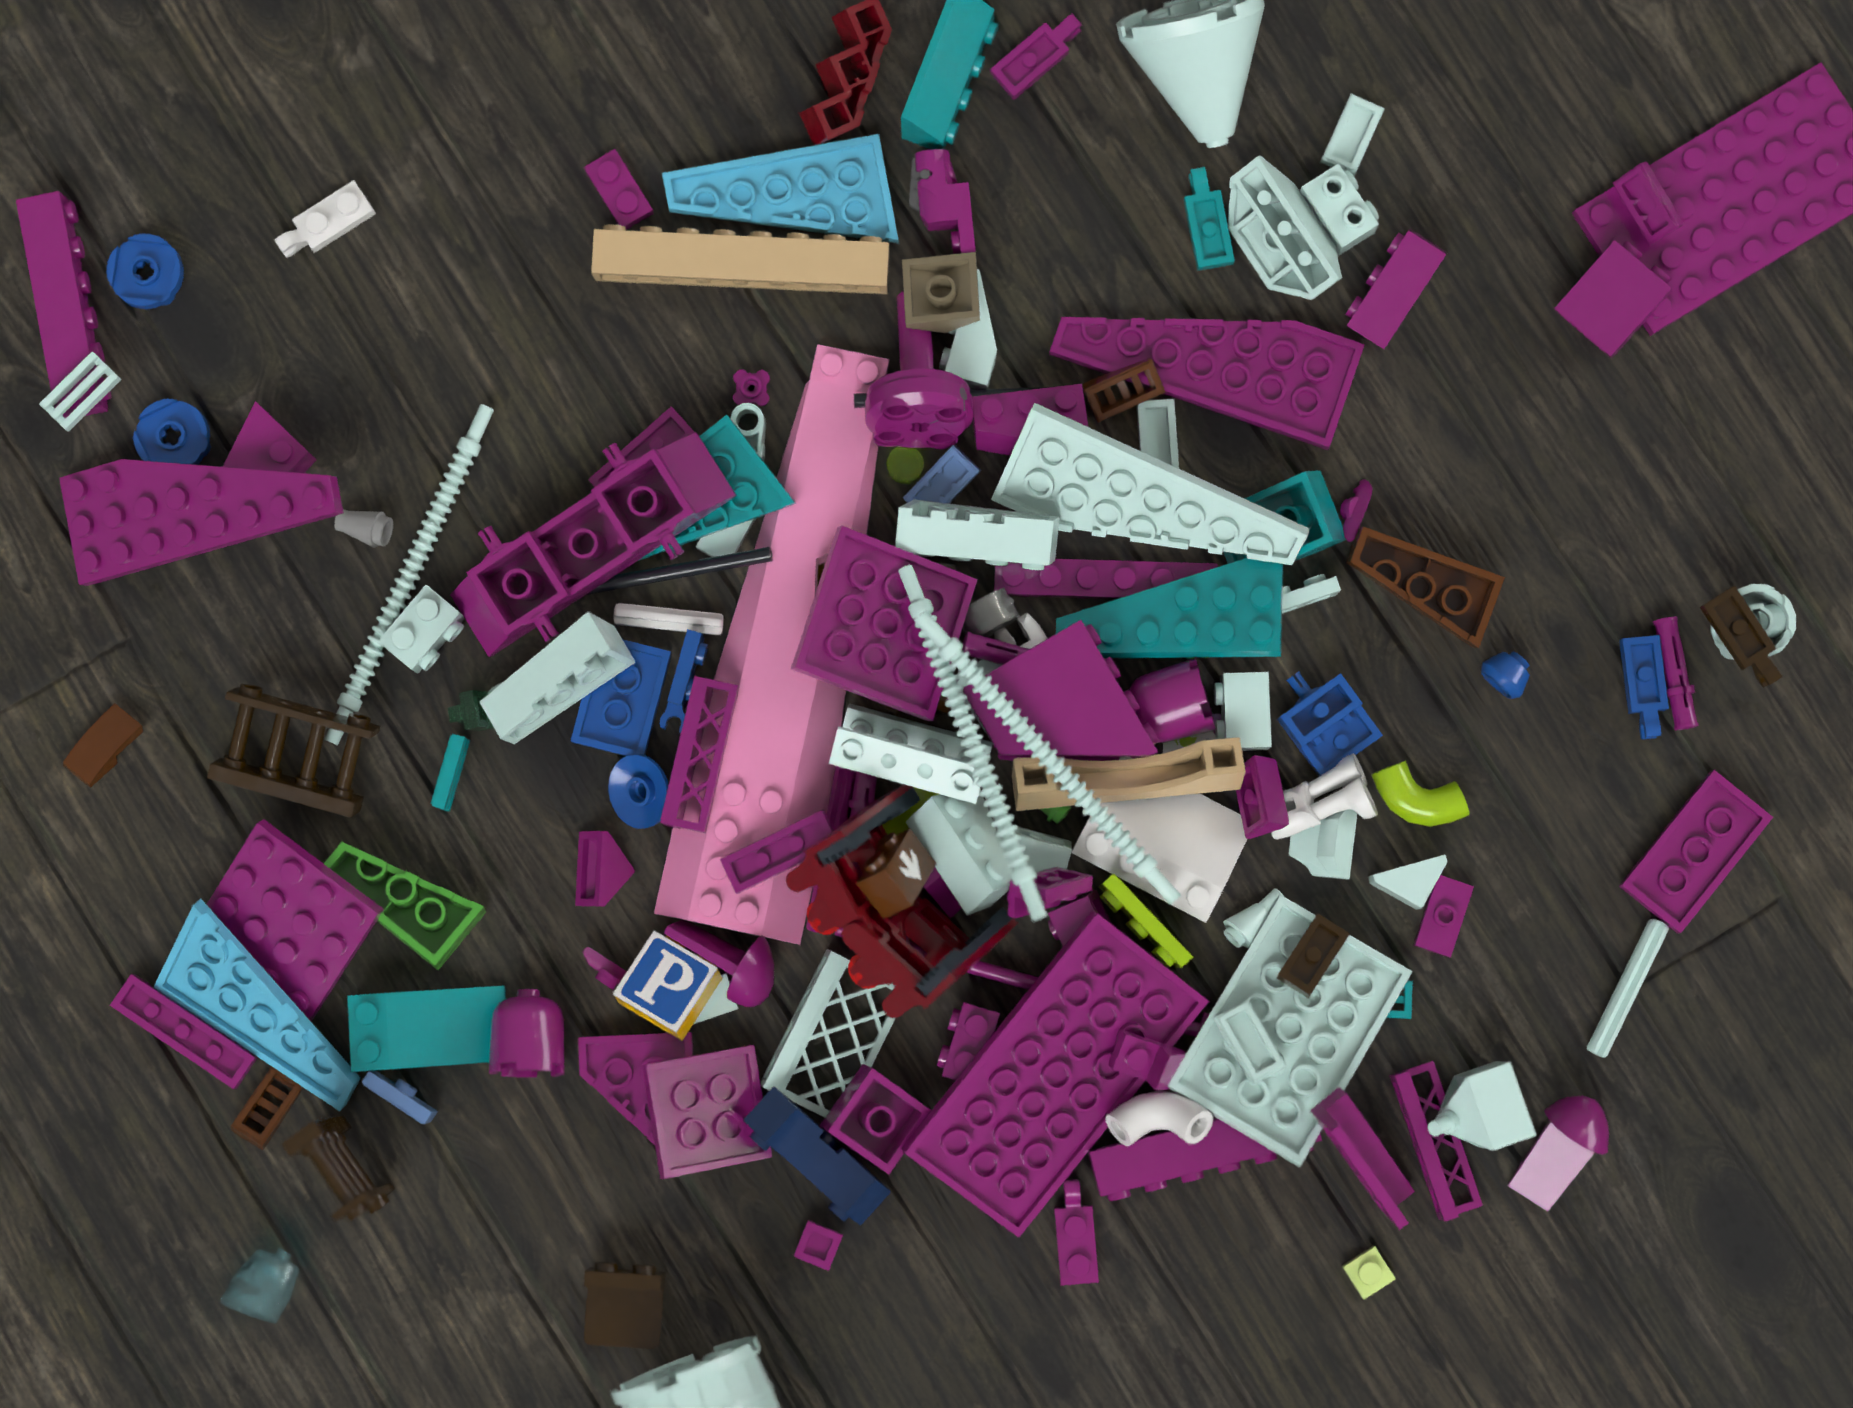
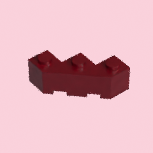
M879 0L862 1L831 17L845 51L835 54L815 65L829 95V99L799 113L813 146L859 127L864 115L863 108L868 93L872 91L881 64L879 61L892 31Z

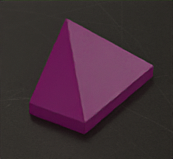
M579 831L575 906L605 907L635 873V870L608 831Z

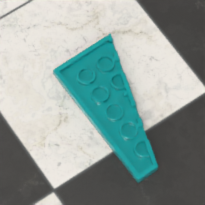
M725 415L701 434L700 438L737 496L676 535L675 538L681 546L796 504L728 415ZM661 545L640 560L664 552L665 549Z
M1247 558L1057 618L1056 634L1079 620H1082L1085 627L1091 624L1102 642L1097 648L1103 658L1281 657L1283 564Z

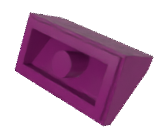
M1254 755L1244 762V779L1241 789L1236 790L1244 833L1247 839H1252L1289 825L1277 762L1274 758Z

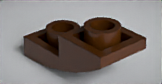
M114 703L76 743L63 761V766L91 788L118 764L116 756L143 733L142 725Z

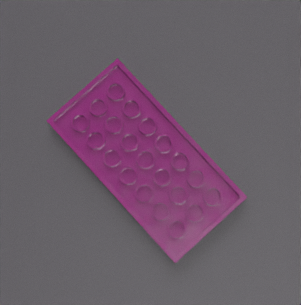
M1822 62L1649 165L1684 222L1683 226L1656 244L1650 245L1615 186L1577 208L1572 213L1599 257L1614 240L1620 245L1628 241L1643 254L1639 261L1649 269L1656 265L1671 278L1667 284L1672 288V292L1643 323L1650 336L1853 215V110Z
M1092 910L903 1145L902 1150L906 1155L1014 1235L1020 1237L1108 1128L1106 1116L1118 1106L1130 1100L1145 1082L1143 1079L1112 1070L1108 1066L1121 1031L1124 1030L1174 1046L1209 1001L1105 918Z

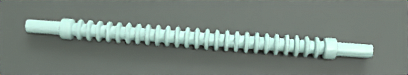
M480 404L466 436L461 437L456 446L459 449L458 454H452L455 461L454 463H448V467L451 469L449 473L445 472L443 474L446 480L439 483V486L442 487L441 491L434 493L437 496V500L430 502L433 508L431 511H426L428 519L421 521L424 527L422 530H417L419 538L412 540L415 546L413 549H408L409 559H403L406 566L405 568H399V572L402 574L400 578L396 577L394 579L397 585L390 588L392 596L385 598L388 605L381 607L383 615L376 617L379 624L372 626V629L375 631L373 636H367L370 643L369 645H363V649L366 650L365 654L358 656L361 662L359 665H354L356 673L349 675L352 682L345 684L347 691L346 693L342 692L338 698L337 704L340 706L336 714L348 717L349 713L358 712L362 705L360 697L367 694L364 691V687L371 685L368 679L370 676L376 675L373 668L380 666L377 660L385 655L382 652L383 646L377 641L399 617L400 610L407 607L404 602L406 599H411L409 591L416 589L413 583L415 580H420L418 572L419 570H425L422 563L423 561H429L427 553L434 550L431 544L438 541L436 533L443 531L440 524L447 522L445 514L452 512L449 505L456 503L453 497L455 494H460L458 486L465 484L462 478L464 475H469L467 467L468 465H474L471 459L473 456L477 457L481 450L479 442L494 412L488 406ZM329 728L324 740L338 745L344 732Z
M907 565L900 568L898 572L911 603L908 607L911 617L916 619L926 610L937 621V617L931 615L934 610L932 603L929 599H925L913 566ZM915 623L916 628H921L917 623ZM921 628L919 637L925 638L922 646L929 649L926 656L933 659L930 662V666L936 667L934 676L940 678L937 685L944 688L941 695L948 698L945 706L952 708L949 716L955 717L956 720L953 721V726L959 727L957 736L963 737L960 745L967 748L964 755L971 758L968 766L975 768L972 776L978 777L979 780L976 782V786L982 787L980 796L986 797L983 805L990 808L987 815L994 818L991 826L998 828L995 836L1001 837L1002 841L999 843V846L1006 849L1003 857L1010 859L1007 867L1013 868V872H1011L1014 885L1020 887L1032 920H1040L1046 917L1047 913L1034 882L1036 873L1033 866L1027 864L1030 857L1023 855L1026 847L1019 844L1022 837L1015 834L1018 826L1011 824L1014 816L1007 814L1010 806L1003 803L1006 796L999 793L1002 790V785L996 784L995 781L998 780V775L992 774L994 765L988 764L991 756L984 754L987 746L980 743L983 736L976 733L979 726L972 723L975 715L969 714L968 711L971 710V705L965 704L967 695L961 694L964 686L957 684L960 677L953 673L956 668L952 669L949 663L950 660L945 661L938 654L940 648Z
M926 610L923 611L914 621L940 648L938 654L945 661L950 660L952 662V669L956 667L959 669L958 676L964 675L967 678L965 684H972L974 686L973 693H981L980 700H987L989 703L987 708H994L996 710L995 717L1001 716L1003 718L1002 725L1008 724L1011 727L1009 733H1016L1018 735L1017 742H1025L1024 749H1031L1033 752L1031 757H1038L1040 759L1038 765H1045L1047 767L1046 774L1052 773L1055 776L1053 782L1057 783L1059 781L1062 784L1060 789L1062 791L1068 790V798L1076 799L1075 806H1082L1084 808L1082 814H1089L1091 816L1090 823L1096 822L1098 824L1097 831H1105L1104 838L1106 840L1112 839L1111 846L1113 848L1117 846L1120 848L1119 855L1125 854L1127 856L1126 863L1134 864L1133 871L1140 878L1145 877L1169 904L1175 902L1181 894L1157 869V861L1151 854L1145 855L1143 853L1145 848L1143 846H1136L1137 839L1133 838L1131 840L1129 838L1130 831H1123L1121 829L1123 823H1116L1114 821L1115 814L1109 815L1107 813L1108 807L1100 806L1101 799H1094L1092 797L1094 791H1087L1085 789L1086 782L1080 783L1077 780L1079 774L1073 775L1070 772L1072 767L1063 764L1065 759L1063 757H1056L1057 750L1049 749L1050 742H1043L1041 740L1043 734H1036L1033 731L1035 725L1029 726L1026 723L1028 718L1026 716L1020 717L1019 713L1021 710L1019 708H1012L1013 701L1007 702L1004 698L1006 693H999L997 691L999 685H992L990 683L991 676L985 677L982 674L984 668H976L975 664L977 661L975 659H968L969 652L961 650L962 644L956 637L950 638Z

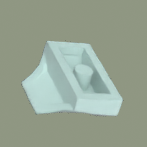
M1351 809L1340 811L1321 820V825L1310 827L1290 837L1289 856L1305 865L1312 876L1349 880L1357 813Z

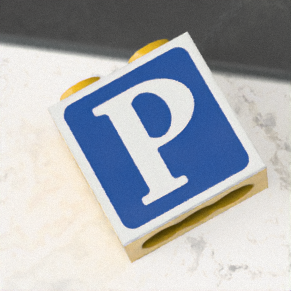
M653 931L613 995L622 1006L683 1041L723 977L713 963L698 954L696 956L686 950L684 945L667 935L664 937L658 932Z

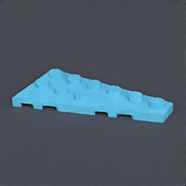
M879 134L662 173L668 208L672 213L855 238L875 236L882 238V241L899 243Z
M202 899L198 900L192 906L153 988L338 1111H341L347 1105L361 1077L356 1072H351V1066L204 901Z

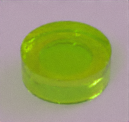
M898 446L890 452L887 458L888 473L898 483H912L923 472V457L916 448Z

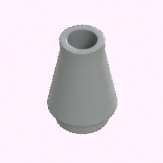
M343 509L344 514L337 515L335 518L336 531L344 532L373 548L379 545L386 546L391 539L393 520L387 517L384 512L348 511Z

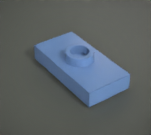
M952 445L903 499L907 503L915 499L950 504L982 470L956 445Z
M372 1070L368 1071L362 1081V1085L421 1124L431 1123L438 1112L414 1096L417 1090L401 1079L394 1083L378 1071Z

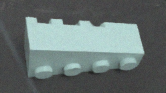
M914 499L899 507L895 547L924 557L946 556L956 561L980 559L986 560V564L1006 566L1008 562L1022 563V568L1044 570L1045 565H1050L1055 561L1060 517Z
M587 612L504 682L491 688L488 695L480 701V704L500 739L516 744L635 663V660L615 626Z

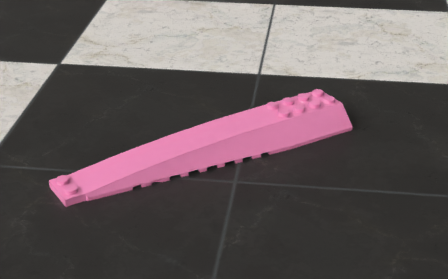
M817 344L810 380L805 385L777 475V479L796 504L764 516L754 549L771 547L773 561L749 566L714 677L716 681L735 684L740 688L706 833L684 828L672 829L654 914L763 936L788 943L801 944L807 908L809 907L813 887L801 892H794L786 884L787 874L799 865L736 894L720 859L821 810H824L827 815L835 765L829 764L838 726L842 727L846 690L792 670L791 667L815 597L816 559L829 554L837 527L845 526L867 535L879 445L873 442V433L866 425L865 408H854L853 395L854 393H867L868 388L875 381L886 376L889 359ZM713 689L709 706L712 715L726 706L729 692ZM721 716L720 718L716 719V721H717V723L719 724L720 727H721V723H722L723 716ZM712 723L704 728L700 745L703 751L715 745L718 740L719 733ZM715 752L707 756L711 763L713 762ZM703 759L696 763L692 778L695 788L709 779L710 769ZM704 789L703 791H701V792L699 793V795L701 796V798H702L703 800H704V796H705L706 789ZM695 796L687 800L683 820L698 823L702 807Z

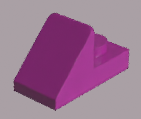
M1122 1030L1108 1066L1112 1070L1146 1080L1155 1090H1169L1168 1084L1188 1051Z

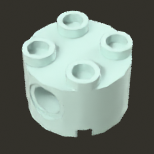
M1750 584L1738 589V591L1777 648L1768 654L1770 657L1780 653L1793 637L1796 630V613L1791 601L1784 594L1781 595L1778 591L1774 590V587L1767 584ZM1711 626V635L1720 653L1727 659H1733Z

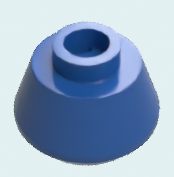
M1512 651L1510 655L1506 652H1501L1482 662L1481 674L1502 695L1509 699L1520 698L1530 677L1526 669L1530 665L1515 651Z

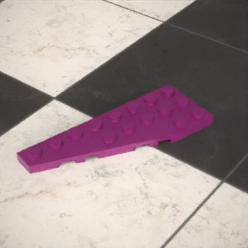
M1061 317L1049 355L1105 374L1151 358L1165 389L1163 394L1328 450L1365 344L1295 320L1261 322V320L1223 321V319L1145 320V318H1131V320H1118L1096 317ZM1144 371L1138 373L1142 386L1150 388ZM1131 378L1125 379V381L1132 383Z
M120 459L59 478L78 583L83 586L104 582L344 514L337 477L330 475Z

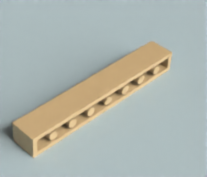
M604 225L603 230L594 229L591 273L595 281L887 294L889 242H882L880 237L864 236L860 238V241H846L844 236L834 234L825 235L823 239H809V235L803 233H789L787 238L772 237L771 233L764 231L751 232L750 236H735L734 231L723 229L714 230L713 235L699 234V231L693 228H679L677 233L662 232L661 228L654 226L641 227L640 231H625L626 228L621 225Z

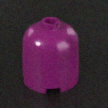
M1196 658L1142 675L1131 684L1130 691L1140 707L1135 713L1142 725L1147 722L1151 725L1159 739L1158 743L1170 742L1216 730Z
M536 989L517 990V997L506 998L498 1003L492 1017L489 1074L493 1075L501 1072V1077L537 1078V1071H551L552 1077L564 1075V1018L560 1006L549 998L540 997V990Z

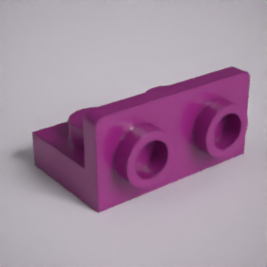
M1054 867L1037 872L1034 882L1044 908L1048 909L1060 905L1061 900H1075L1077 895L1092 891L1093 876ZM1010 880L1007 896L1009 902L1008 916L1019 918L1029 915L1030 913L1020 887L1014 885L1013 881Z

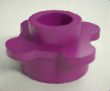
M738 370L734 374L733 379L736 383V393L733 395V400L735 404L751 403L762 407L769 402L767 383L770 381V376L766 371L759 370L757 373H747L745 370ZM754 385L755 390L749 391L748 386Z

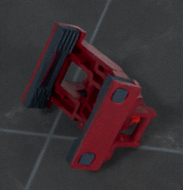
M905 784L874 800L805 850V860L786 876V884L794 892H801L818 885L819 889L816 891V898L807 908L808 923L816 932L823 935L832 934L838 928H843L840 934L845 944L856 953L848 964V972L853 982L865 989L875 988L881 984H893L895 986L882 1005L885 1014L893 1019L899 1018L915 1005L923 1006L926 1009L986 956L1018 924L1014 918L1008 916L1007 910L1002 907L969 938L926 898L921 900L919 895L912 906L884 919L881 917L856 884L859 880V874L852 863L857 862L863 873L865 870L863 867L864 863L878 849L876 847L877 842L887 835L882 824L904 813L920 801L914 788ZM906 936L927 953L925 957L907 943Z

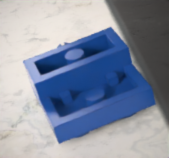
M1299 671L1286 680L1299 696V699L1293 708L1277 720L1318 777L1334 768L1344 757L1353 753L1355 755L1383 736L1361 706L1363 704L1341 673L1324 686L1313 689L1310 688Z

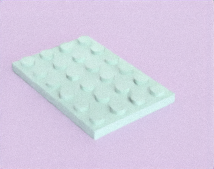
M1280 895L1168 1086L1169 1090L1195 1101L1211 1112L1214 1117L1300 1167L1322 1130V1127L1310 1110L1339 1086L1345 1090L1412 971L1349 935L1310 997L1306 998L1276 977L1316 915ZM1247 999L1287 1065L1281 1071L1253 1086L1214 1021L1216 1016Z

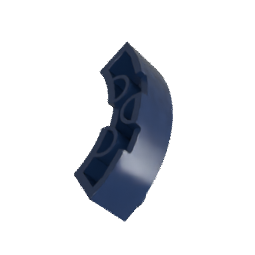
M775 1086L743 1120L753 1130L749 1135L750 1138L765 1151L771 1146L832 1201L828 1205L829 1209L844 1222L850 1217L861 1226L891 1193L877 1177L842 1146L836 1151L840 1143Z

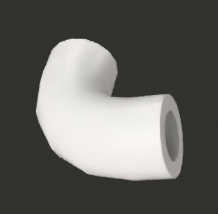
M1156 1091L1138 1095L1121 1104L1106 1116V1123L1115 1138L1128 1147L1143 1135L1160 1129L1170 1130L1185 1142L1194 1144L1207 1135L1213 1123V1116L1206 1108L1183 1095Z

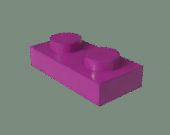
M615 149L584 167L585 172L618 225L624 226L627 230L654 214L652 207Z

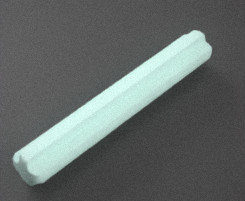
M1650 919L1647 922L1587 1045V1050L1599 1057H1606L1669 930L1665 923L1657 919Z

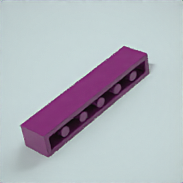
M60 191L16 200L51 391L92 351L105 362L102 346L99 342L95 341L93 330L98 328L97 316L94 308L89 307L87 294L91 293V283L87 272L82 271L80 260L85 257V250L80 236H76L74 223H78L77 209L74 202L69 201ZM95 365V366L54 406V408H56L97 366ZM101 376L63 416L67 418L106 378ZM111 390L85 416L107 412V400L111 399Z
M1218 1118L1213 1119L1211 1129L1207 1135L1194 1144H1189L1174 1132L1166 1130L1142 1136L1129 1147L1119 1142L1088 1151L1098 1194L1100 1197L1107 1195L1109 1201L1130 1197L1129 1189L1144 1186L1145 1192L1168 1187L1166 1180L1181 1177L1182 1183L1204 1178L1203 1171L1218 1168L1219 1174L1241 1168L1240 1161L1254 1158L1255 1164L1278 1159L1275 1152ZM1320 1133L1315 1142L1322 1141Z

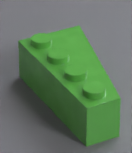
M341 842L324 862V865L382 907L384 911L377 922L437 970L442 967L486 913L484 906L425 881L408 871L392 866L344 842Z

